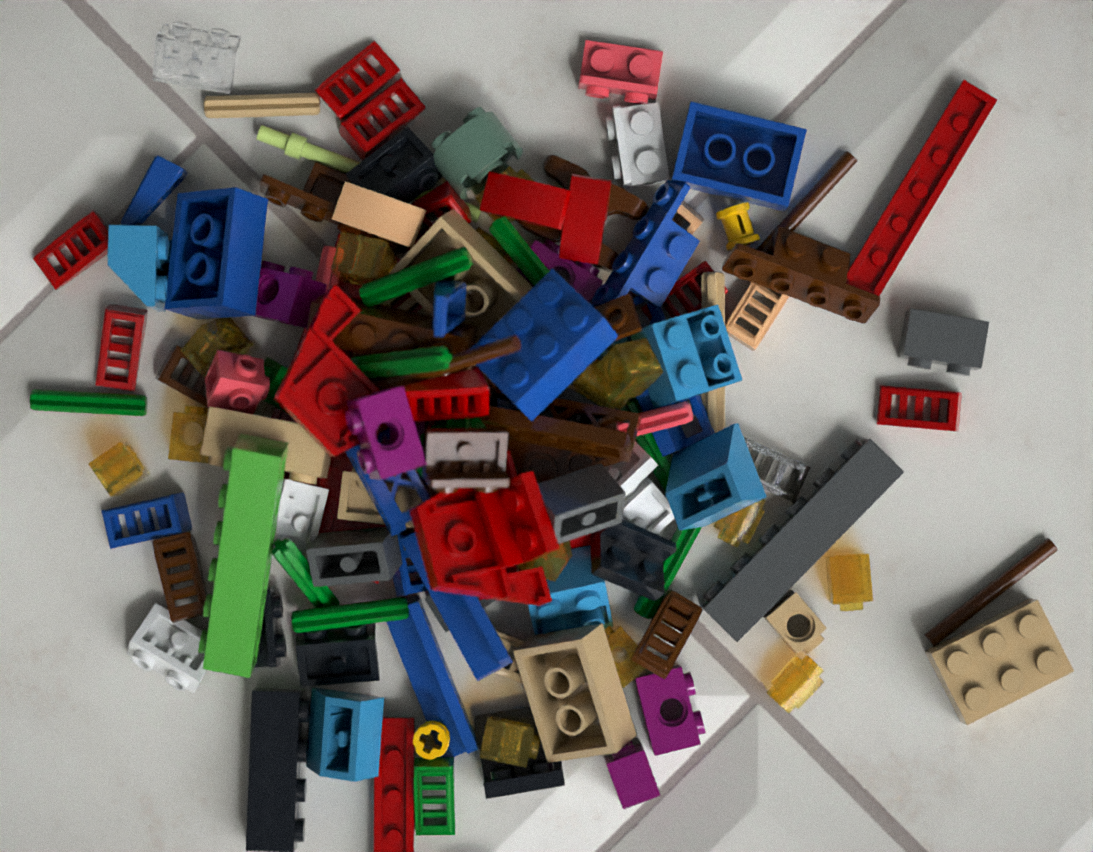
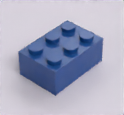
M691 101L671 182H685L692 190L785 212L789 207L807 129Z
M237 187L177 193L165 310L197 320L256 315L268 205L267 198Z
M552 268L471 348L512 335H516L521 343L520 351L476 364V366L532 422L619 336L606 319Z

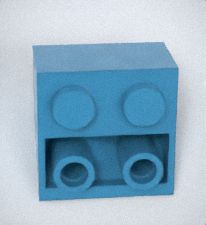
M109 225L108 266L146 306L158 312H166L164 307L165 300H167L168 286L167 264L170 263L172 240L168 239V233L158 226Z
M719 305L648 325L642 328V331L630 335L654 409L743 381Z
M738 423L732 424L674 453L672 456L665 494L679 531L705 527L767 497Z
M591 545L546 554L535 560L519 564L521 571L543 566L552 602L541 606L528 604L535 635L601 623L604 628L614 627L605 580L591 574Z
M317 687L312 688L306 767L320 777L351 782L378 777L384 697Z

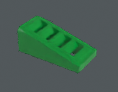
M415 757L413 767L416 836L455 835L454 757H436L432 760ZM423 776H445L446 782H423ZM423 790H446V795L423 796ZM424 804H446V809H424ZM447 817V824L424 825V818Z

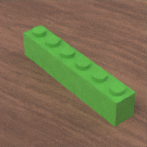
M240 434L234 447H227L223 470L230 471L228 484L222 485L218 501V507L224 509L223 521H217L213 544L219 545L218 558H212L208 581L214 582L213 594L207 595L203 617L210 618L208 630L203 629L198 649V653L205 654L203 669L250 678L256 665L288 442Z

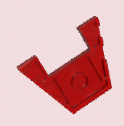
M336 284L331 285L327 290L274 397L330 457H335L359 444L357 435H353L350 432L346 422L345 412L349 410L346 401L379 391L332 341L361 311ZM434 397V401L439 400V397ZM417 398V405L423 404V398ZM384 423L379 424L376 428L375 436L388 429L387 425Z
M507 451L506 473L510 479L516 477L517 473L511 451ZM458 488V491L454 493L439 492L410 510L431 590L537 606L552 602L543 566L509 574L506 572V569L500 567L475 496L478 491L473 488Z

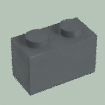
M911 308L905 313L898 357L908 359L907 366L931 369V364L934 363L946 365L947 373L970 376V370L982 369L989 321Z
M601 463L538 483L558 544L622 523L626 492Z
M387 527L319 533L306 549L313 587L390 580L403 563L397 534L391 536Z

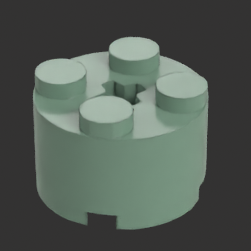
M482 107L472 110L463 119L464 124L453 133L450 130L445 131L431 144L435 150L433 155L436 168L462 200L468 199L466 192L472 190L475 195L482 193L485 189L489 172L505 175L511 169L507 164L510 158L514 155L519 160L523 153L521 146L493 112H485Z

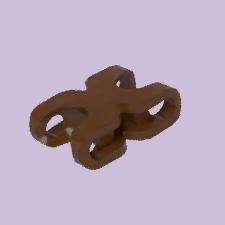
M556 155L546 156L543 162L546 175L566 190L570 188L573 174L589 176L584 168ZM611 185L607 217L614 214L625 216L632 220H640L645 217L649 210L645 201L617 185ZM514 219L521 228L544 241L546 239L554 243L561 241L562 230L532 225ZM602 242L600 261L598 265H592L607 272H612V265L618 254Z

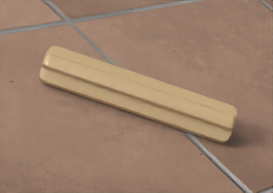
M317 93L207 96L204 99V114L207 118L318 115L321 109L320 97Z

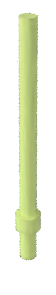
M261 125L256 140L285 150L284 154L298 160L304 157L343 173L349 172L360 163L359 161L308 143V138L293 132L290 136ZM433 189L421 193L418 197L415 198V200L421 198ZM465 202L470 208L472 221L477 223L481 214L480 207ZM447 206L440 208L446 212L450 211Z

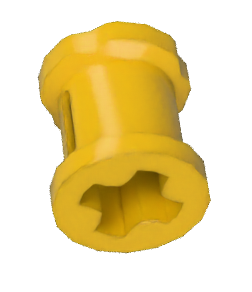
M749 202L731 206L715 213L716 218L722 221L728 243L725 245L727 251L732 250L737 243L747 246L761 240L759 234L754 233L747 212L750 209Z
M434 720L421 724L413 738L417 754L429 760L442 756L450 743V733L447 727L441 722ZM432 730H435L439 733L438 740L442 742V746L434 745L432 750L424 747L426 740L421 735L422 733L429 735Z

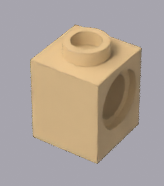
M791 591L763 616L796 654L802 650L808 654L824 640L821 633L827 627L794 591ZM796 614H802L808 623L807 630L800 636H792L787 630L789 618Z

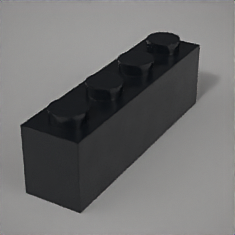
M255 688L252 690L246 851L294 852L298 842H304L305 818L298 817L299 802H306L307 779L300 778L301 762L307 763L308 739H301L302 723L309 722L310 700L303 699L302 689Z

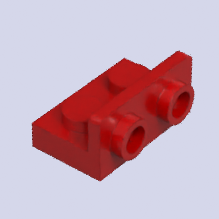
M533 471L510 479V487H498L496 492L491 493L476 492L475 496L502 569L535 560L560 549Z

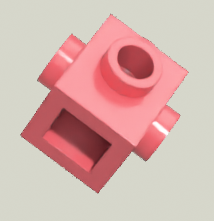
M217 350L205 377L207 406L253 415L260 399H266L270 387V379L268 376H265L263 359Z

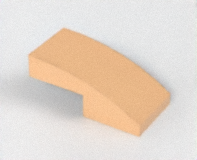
M345 182L332 220L412 248L426 210Z

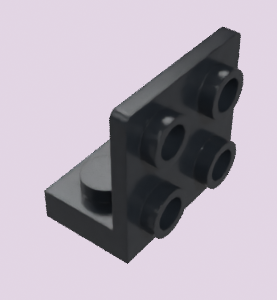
M530 706L475 716L474 722L484 775L483 785L486 799L565 786L562 761L547 762Z

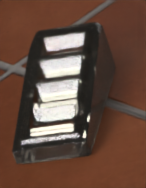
M744 437L753 463H755L759 453L763 454L757 469L763 489L791 502L796 501L811 467ZM775 459L779 462L768 483L765 479ZM790 466L793 470L785 489L779 488L786 469Z

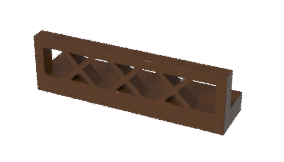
M488 385L489 415L479 417L487 428H505L508 432V439L624 462L630 461L641 421L640 414L555 398L546 407L552 413L553 418L538 415L531 422L514 404L513 406L516 410L492 406L494 398L509 399L499 389H494L492 385ZM556 410H561V411H563V412H561L560 414H558V413L556 412ZM575 414H582L588 417L592 425L566 420ZM594 417L602 418V419L599 420V421H596ZM614 421L629 424L627 432L604 427Z

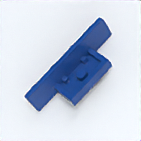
M667 180L656 190L652 199L653 204L645 217L636 223L632 232V239L626 249L615 258L612 265L613 270L605 284L601 285L594 293L592 298L593 307L624 296L630 290L652 307L661 308L700 242L672 221L673 216L690 190V186L687 183Z

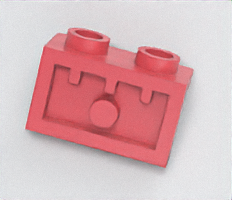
M585 40L578 89L586 90L585 95L593 98L608 99L609 93L624 95V101L629 103L648 104V99L656 100L663 51Z

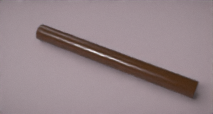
M845 151L756 250L769 254L772 237L777 228L780 226L794 231L858 162L851 153Z
M512 335L452 354V361H450L449 368L445 371L377 378L374 380V385L379 390L392 386H406L520 351L521 343L516 335Z
M1047 538L924 634L926 639L935 647L1057 552L1058 549L1055 544Z

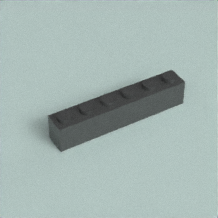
M856 439L840 455L845 461L835 471L830 467L827 468L814 481L813 485L817 490L807 500L801 495L785 511L789 518L779 528L772 524L759 537L757 541L762 546L752 556L745 552L730 567L734 574L724 584L719 580L716 581L702 596L707 602L701 608L736 642L780 600L904 473L871 439H866L862 444Z

